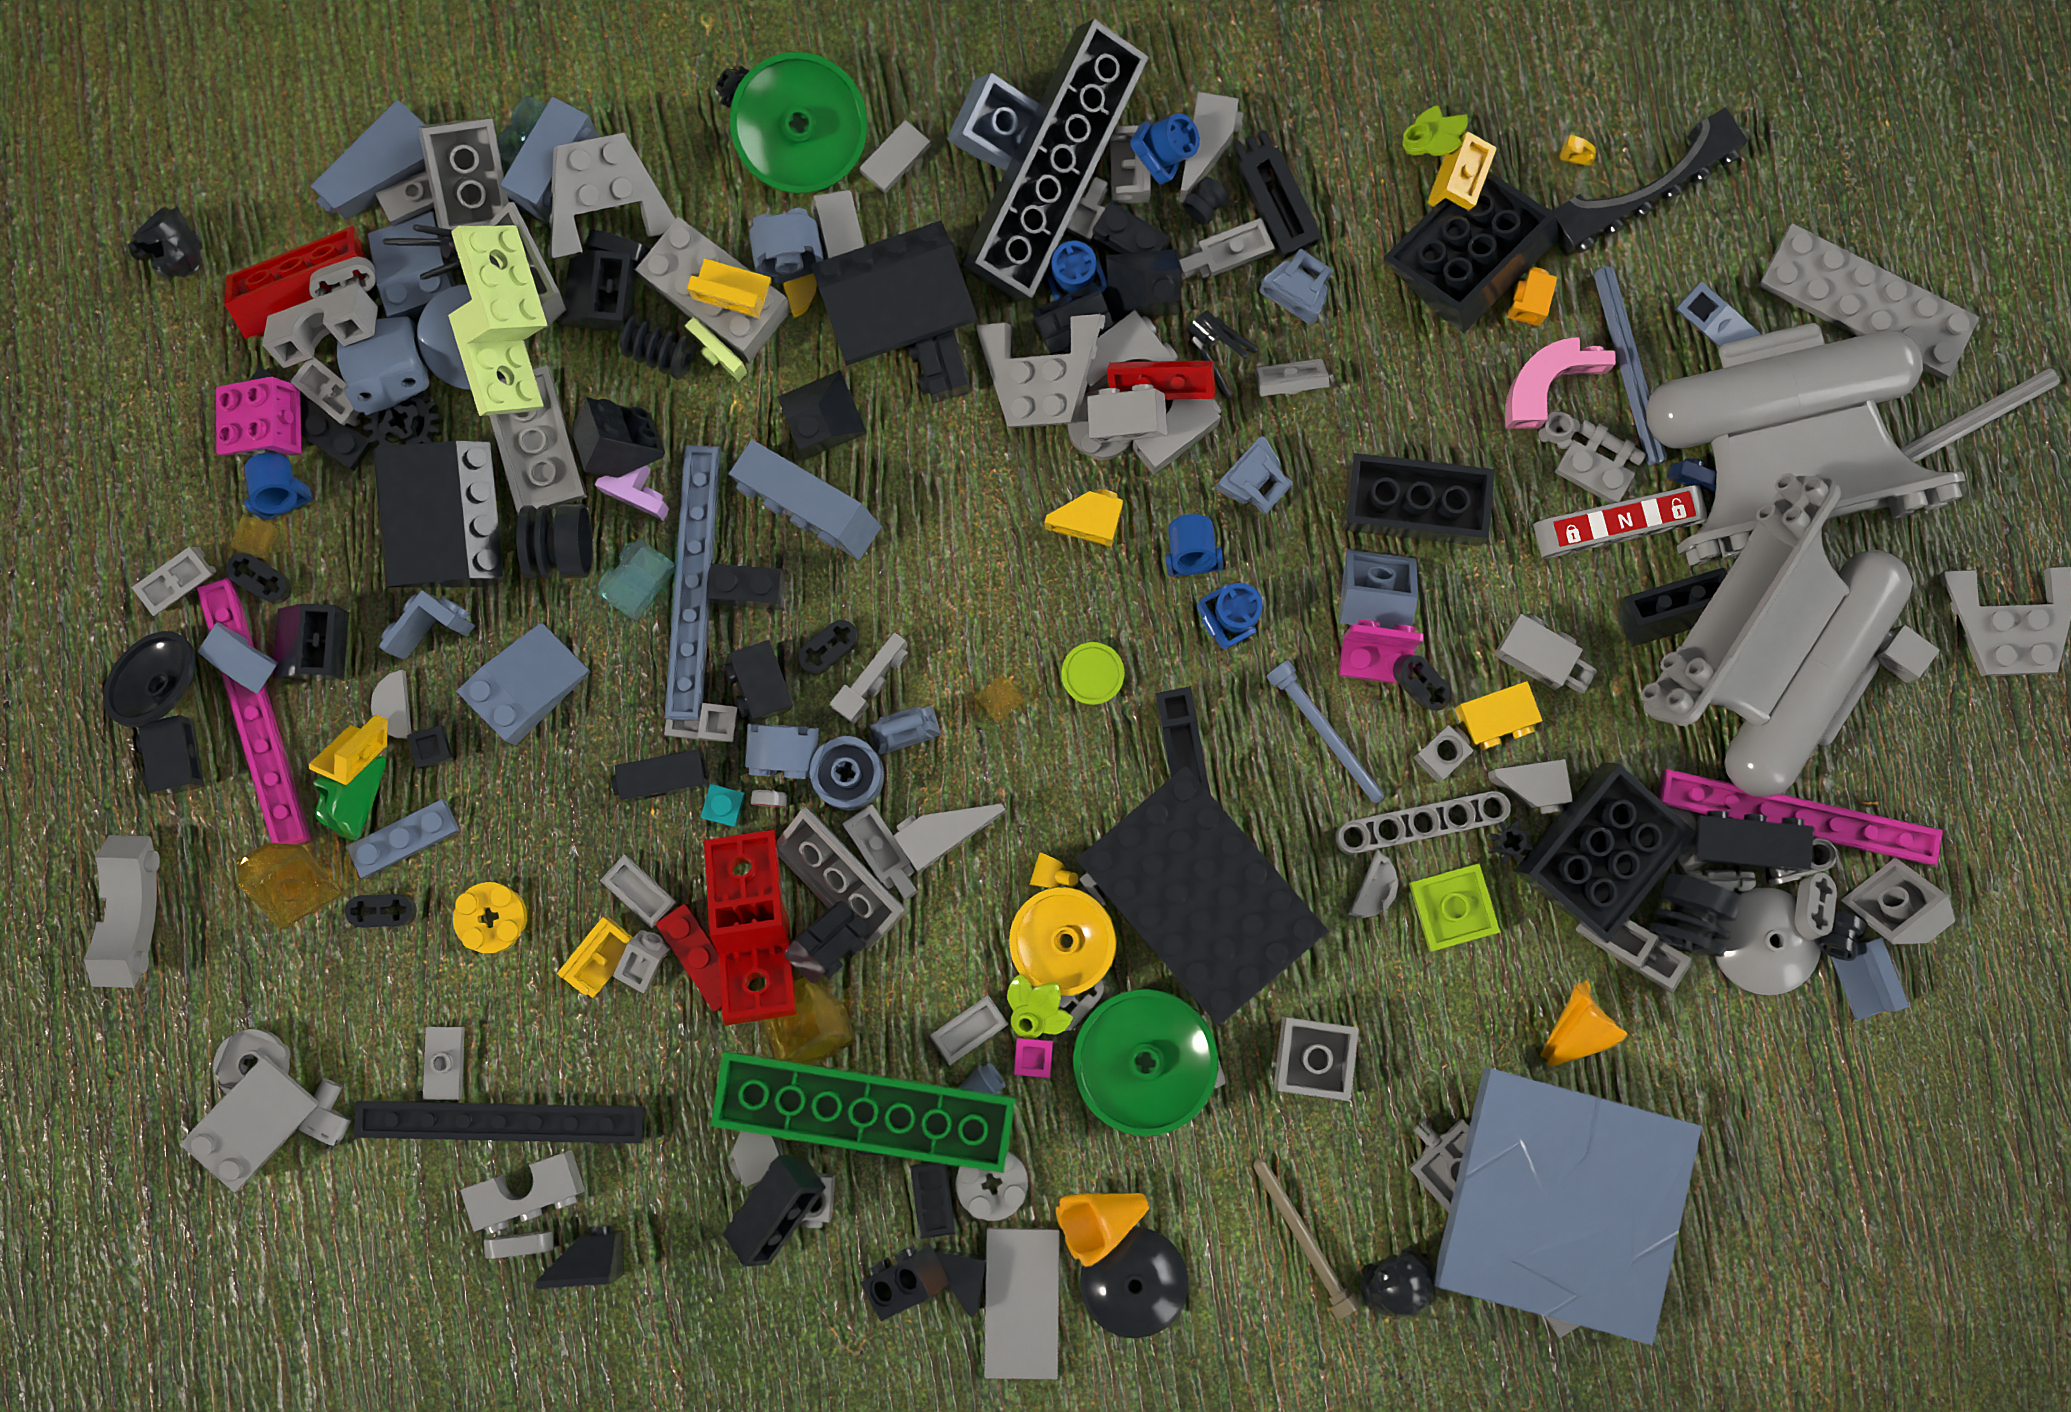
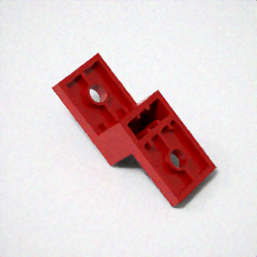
M775 830L704 840L709 934L718 953L722 1020L725 1026L797 1015L793 965L785 958L784 954L791 945L789 916L781 896ZM748 863L752 865L750 871L745 875L738 876L733 873L739 864ZM761 977L767 980L765 987L760 991L748 989L749 983L755 978Z

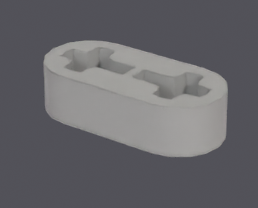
M353 257L318 269L310 277V294L315 299L356 283L367 292L375 284L374 266L366 258ZM358 269L361 274L365 273V279L359 280L357 276H353V270ZM325 281L328 285H332V291L327 292L325 288H320V282Z
M1815 873L1801 880L1799 884L1795 926L1800 935L1805 939L1813 940L1828 935L1833 927L1837 888L1832 878L1825 873Z
M1102 980L1094 986L1097 991L1094 997L1087 994L1079 1002L1075 998L1077 994L1061 996L1060 1007H1067L1071 1001L1077 1004L1071 1011L1073 1021L1065 1031L1074 1028L1101 998L1104 990Z
M553 1231L530 1232L484 1239L485 1259L554 1250Z

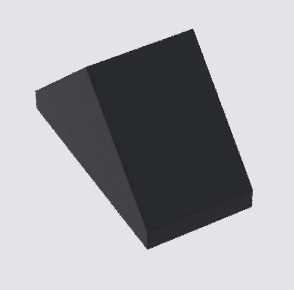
M936 1247L933 1251L951 1282L948 1286L971 1318L978 1310L986 1256Z

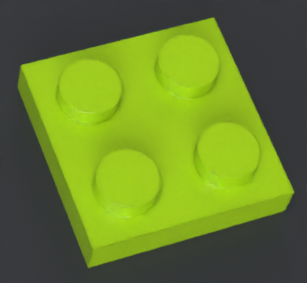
M1480 863L1409 883L1429 952L1500 933Z

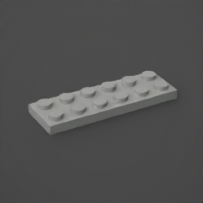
M1793 223L1787 228L1758 284V287L1857 337L1884 330L1903 332L1915 340L1921 351L1923 370L1942 380H1946L1951 376L1980 318Z

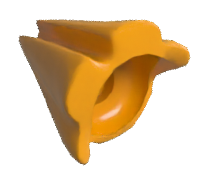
M1587 980L1575 984L1569 1001L1540 1054L1541 1057L1548 1060L1547 1066L1549 1067L1607 1050L1623 1041L1628 1035L1626 1031L1617 1026L1594 1003L1590 996L1591 986Z
M1079 1193L1061 1197L1060 1205L1056 1207L1058 1224L1065 1234L1064 1240L1071 1255L1075 1259L1079 1258L1085 1267H1089L1105 1257L1119 1244L1146 1214L1149 1205L1145 1195L1141 1193Z

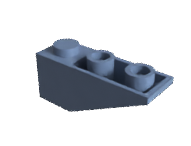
M1702 281L1698 282L1674 308L1719 348L1728 342L1761 335Z

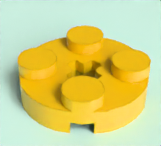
M484 882L474 885L464 894H461L455 902L453 913L455 932L466 948L480 953H499L511 948L517 942L516 940L520 937L527 924V910L524 901L511 888L500 883ZM490 908L491 912L498 913L499 919L493 921L494 927L488 928L487 923H482V916L485 915V910Z

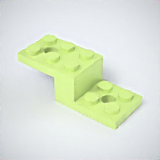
M517 225L458 226L451 231L472 300L448 316L479 416L536 411L544 407L523 340L548 325ZM489 255L498 261L499 268L491 263ZM497 371L505 376L507 384L499 381Z

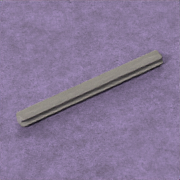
M2047 369L1902 447L1900 450L1915 463L2057 386L2060 383V378L2056 375L2055 370Z

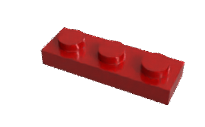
M1213 361L1109 362L1107 367L1109 388L1120 389V392L1132 391V386L1150 384L1153 385V389H1157L1165 394V400L1214 399L1216 394Z
M683 904L655 924L713 1012H717L722 1008L718 953L712 940L688 904Z

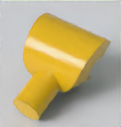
M1041 852L1039 853L1029 885L1052 889L1062 884L1074 887L1078 883V875L1074 872L1066 871L1062 862Z

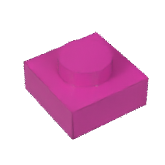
M1017 1038L1014 1075L1050 1078L1053 1041Z

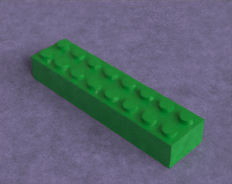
M728 1050L724 1051L710 1126L1004 1173L1016 1098L1015 1096Z

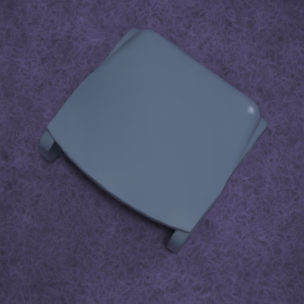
M409 317L376 319L374 336L347 346H343L339 341L337 343L338 365L341 375L347 384L344 388L345 395L353 408L358 412H364L365 415L391 408L424 391L429 386L427 365L422 359L417 343V324ZM362 392L371 394L368 398H361L358 395Z

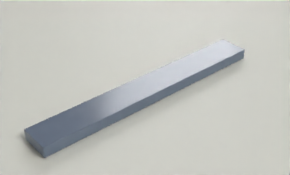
M685 445L665 719L700 721L704 695L710 600L707 596L711 563L713 564L721 460V449L715 446Z

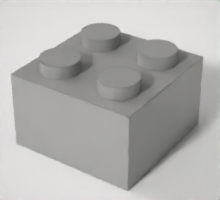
M1282 1017L1273 1089L1282 1092L1350 1101L1359 1028Z

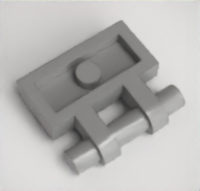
M1584 420L1578 432L1589 438L1586 445L1584 446L1573 440L1554 473L1611 504L1618 503L1635 475L1634 472L1623 467L1626 460L1628 459L1640 465L1646 453L1635 447L1636 443L1628 439L1623 441L1608 433L1607 427L1601 424L1595 426ZM1599 444L1616 453L1613 461L1595 452Z

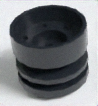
M584 504L559 505L555 514V520L548 505H541L538 507V510L533 505L521 507L517 521L516 546L520 569L526 579H537L540 574L544 579H550L554 575L556 563L563 578H587L590 575L593 560V535L590 515Z
M1674 873L1667 874L1660 896L1668 903L1674 905V909H1656L1654 915L1669 924L1651 923L1649 931L1657 935L1668 945L1696 955L1724 957L1726 947L1711 939H1730V932L1716 924L1718 920L1736 921L1743 899L1742 896L1724 887L1697 878Z

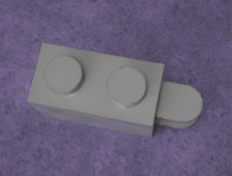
M1520 614L1516 617L1496 649L1494 656L1553 690L1565 684L1575 691L1585 693L1597 670L1578 659L1583 649L1575 645L1577 641L1566 633L1557 632L1556 634L1545 628L1546 623L1532 614H1527L1526 616ZM1572 668L1580 671L1576 679L1569 676Z

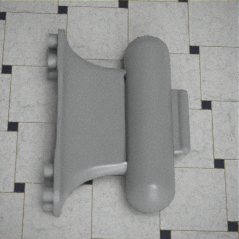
M1809 323L1728 342L1721 345L1719 349L1723 369L1668 381L1658 386L1651 394L1646 408L1649 430L1654 439L1666 447L1683 449L1710 442L1712 445L1717 473L1715 499L1711 512L1705 524L1696 534L1677 545L1678 555H1686L1689 567L1707 563L1710 561V558L1721 553L1723 559L1740 555L1749 541V536L1759 522L1756 518L1757 511L1764 504L1772 502L1778 492L1775 489L1777 480L1787 473H1792L1795 477L1818 476L1836 482L1840 488V497L1827 519L1863 510L1873 511L1889 507L1892 519L1910 515L1914 513L1915 509L1925 507L1926 511L1948 505L1949 501L1962 497L1959 485L1966 481L1964 473L1936 472L1923 468L1911 461L1892 440L1878 411L1876 403L1897 399L1910 393L1918 383L1923 371L1922 353L1915 340L1901 331L1884 330L1825 344L1820 326L1816 323Z
M1787 473L1777 480L1775 489L1778 492L1771 503L1764 504L1757 511L1756 518L1759 522L1749 536V541L1682 646H1679L1676 652L1667 654L1661 661L1660 667L1663 672L1658 680L1648 684L1641 693V698L1645 701L1644 710L1649 716L1679 726H1687L1698 720L1708 704L1725 707L1742 716L1745 721L1727 748L1724 764L1727 775L1733 784L1753 797H1771L1782 794L1794 783L1818 744L1827 746L1832 743L1878 670L1879 661L1874 657V654L1908 602L1911 594L1913 581L1907 566L1901 559L1882 550L1856 553L1842 566L1838 574L1836 573L1824 552L1821 537L1822 526L1840 497L1839 486L1834 480L1828 478H1820L1818 476L1795 477L1792 473Z

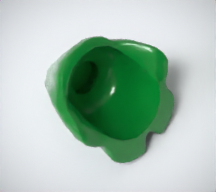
M377 755L347 785L324 775L315 779L313 785L320 793L315 810L317 820L331 828L340 837L351 842L357 841L372 808L385 769L386 759L383 756Z

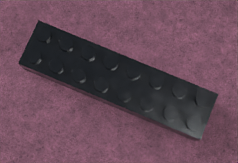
M1095 19L1076 27L959 266L960 268L1015 302L1033 297L1149 58L1147 55Z

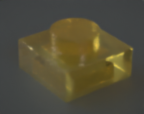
M242 515L230 547L267 560L279 528Z
M1002 674L975 696L997 724L1024 703V699Z

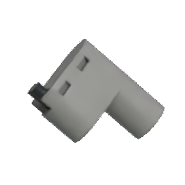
M323 1078L314 1095V1098L320 1104L302 1122L298 1129L326 1143V1148L333 1150L335 1144L338 1145L340 1140L343 1139L352 1119L332 1109L342 1089V1085Z

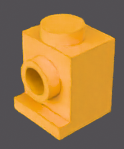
M1529 268L1524 281L1518 280L1513 294L1515 302L1509 309L1507 318L1541 326L1548 316L1558 277L1549 275L1548 271L1541 268Z

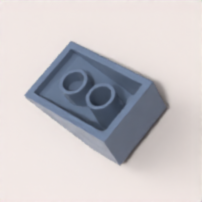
M993 73L975 79L947 140L972 156L1006 171L1039 103Z
M433 212L403 221L395 226H389L368 233L376 282L388 318L406 316L415 323H418L422 311L434 296L448 288L458 286L453 270L427 280L420 279V274L450 263L449 258H445L442 255L440 246L385 245L383 243L384 238L442 239V236L413 230V225L415 224L438 227Z
M541 622L483 665L456 692L504 741L517 745L591 671Z

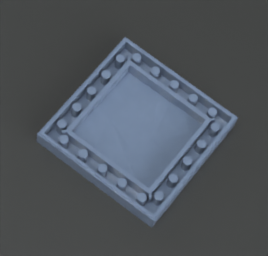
M1484 1067L1434 1273L1433 1284L1439 1288L1653 1345L1702 1126Z

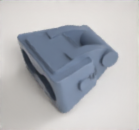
M1300 249L1292 262H1282L1264 277L1260 292L1306 323L1313 325L1318 318L1321 308H1324L1328 288L1324 283L1330 279L1334 270ZM1300 265L1318 276L1317 279L1299 268Z
M1261 436L1216 485V490L1242 504L1250 502L1256 505L1263 514H1267L1293 483L1288 477L1283 475L1279 469L1281 465L1278 457L1266 438ZM1269 479L1275 484L1262 496L1258 490Z
M932 705L927 707L914 706L889 716L879 717L880 719L877 720V723L869 725L878 754L889 753L941 735Z

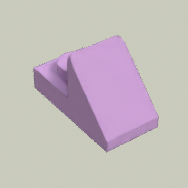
M647 465L619 478L603 476L598 478L595 486L602 493L664 521L669 511L668 506L662 501L663 495L647 487H644L643 491H641L650 473V468Z

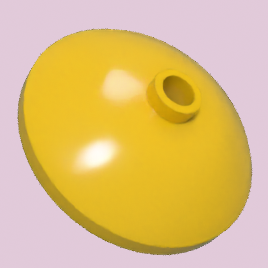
M1066 887L1044 890L1026 901L1017 912L1010 930V953L1018 972L1024 975L1034 988L1042 984L1058 982L1061 996L1075 995L1095 986L1111 967L1116 952L1114 924L1104 906L1086 892ZM1065 934H1069L1073 938V944L1069 948L1065 947L1062 943V938Z

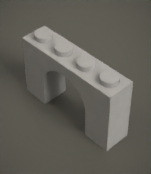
M1134 310L1097 338L1095 345L1098 346L1095 359H1091L1086 376L1088 380L1086 391L1088 393L1098 390L1108 383L1107 367L1109 362L1176 361L1178 356L1167 342L1162 344L1155 336L1157 331L1153 323L1146 316L1141 318ZM1173 399L1172 406L1166 414L1167 436L1133 440L1132 449L1150 472L1155 475L1218 427L1221 419L1219 415L1221 409L1214 399Z

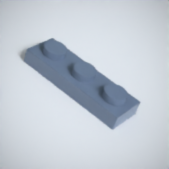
M441 799L346 846L360 878L366 879L460 832V829L446 800Z

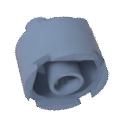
M795 208L789 210L787 214L774 216L762 214L754 217L749 237L755 273L774 277V283L782 284L812 274L811 264L823 261L818 225L813 218L808 216L807 210Z
M748 724L745 767L749 768V775H777V770H782L786 778L804 779L805 777H810V763L818 749L819 728Z
M842 736L823 744L817 749L810 763L809 775L814 790L822 800L840 810L852 811L867 807L876 799L883 787L884 767L880 757L869 744L855 737ZM849 765H852V770L856 773L855 777L848 778L844 782V778L839 775L841 769L847 770Z

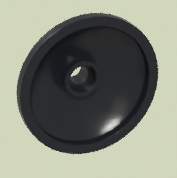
M161 631L145 636L130 646L111 669L104 686L103 704L108 716L122 726L140 727L153 723L171 712L187 693L194 677L195 652L190 642L178 633Z
M1134 1226L1119 1244L1097 1263L1089 1267H1085L1082 1264L1080 1290L1085 1307L1091 1317L1102 1328L1117 1336L1144 1338L1161 1332L1178 1317L1184 1307L1188 1294V1272L1182 1255L1168 1238L1149 1228ZM1133 1279H1137L1142 1283L1141 1289L1137 1292H1132L1128 1288V1283Z

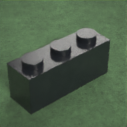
M1723 567L1625 596L1617 619L1631 647L1693 629L1727 575L1725 568Z
M1709 810L1706 816H1700L1697 819L1694 862L1808 872L1812 866L1814 826L1804 825L1805 820L1800 818L1784 817L1781 823L1766 822L1767 816L1744 814V820L1729 818V812Z
M805 1155L777 1156L770 1163L769 1169L760 1182L751 1190L750 1196L743 1206L733 1215L731 1223L723 1232V1236L743 1267L770 1265L826 1188Z

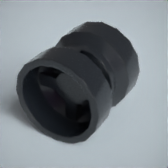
M1204 176L1197 185L1196 193L1189 194L1183 200L1182 206L1190 217L1206 226L1214 218V211L1217 208H1223L1229 201L1230 196L1220 183L1211 177Z
M1835 912L1832 930L1828 935L1822 936L1819 945L1820 949L1825 954L1836 959L1854 960L1859 950L1857 939L1864 936L1867 927L1866 923L1852 914Z

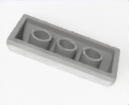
M804 807L777 840L778 856L829 909L838 901H843L854 912L855 916H859L869 926V932L862 939L866 943L865 947L868 950L908 912L809 808Z

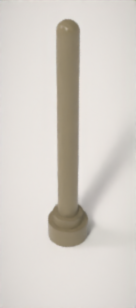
M1263 1158L1256 1159L1253 1164L1256 1173L1331 1295L1328 1298L1331 1302L1329 1308L1337 1320L1349 1316L1358 1310L1362 1304L1354 1292H1350L1347 1287L1343 1288L1267 1161Z

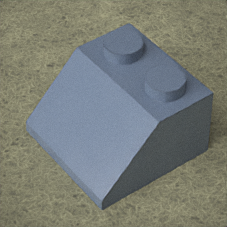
M1347 549L1340 597V623L1358 625L1359 620H1371L1379 622V628L1393 629L1394 625L1412 626L1418 602L1416 558Z

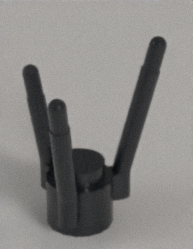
M415 224L413 225L414 231L445 237L442 239H383L385 245L440 246L442 255L453 261L420 274L421 280H427L454 269L462 268L451 229Z
M1209 310L1201 313L1189 327V331L1194 335L1191 343L1199 350L1204 361H1213L1205 345L1208 344L1210 347H1213L1220 340L1243 359H1248L1249 354L1239 344L1253 353H1257L1259 350L1257 346L1227 326L1219 317L1216 318ZM1213 361L1215 380L1225 397L1230 399L1232 393Z

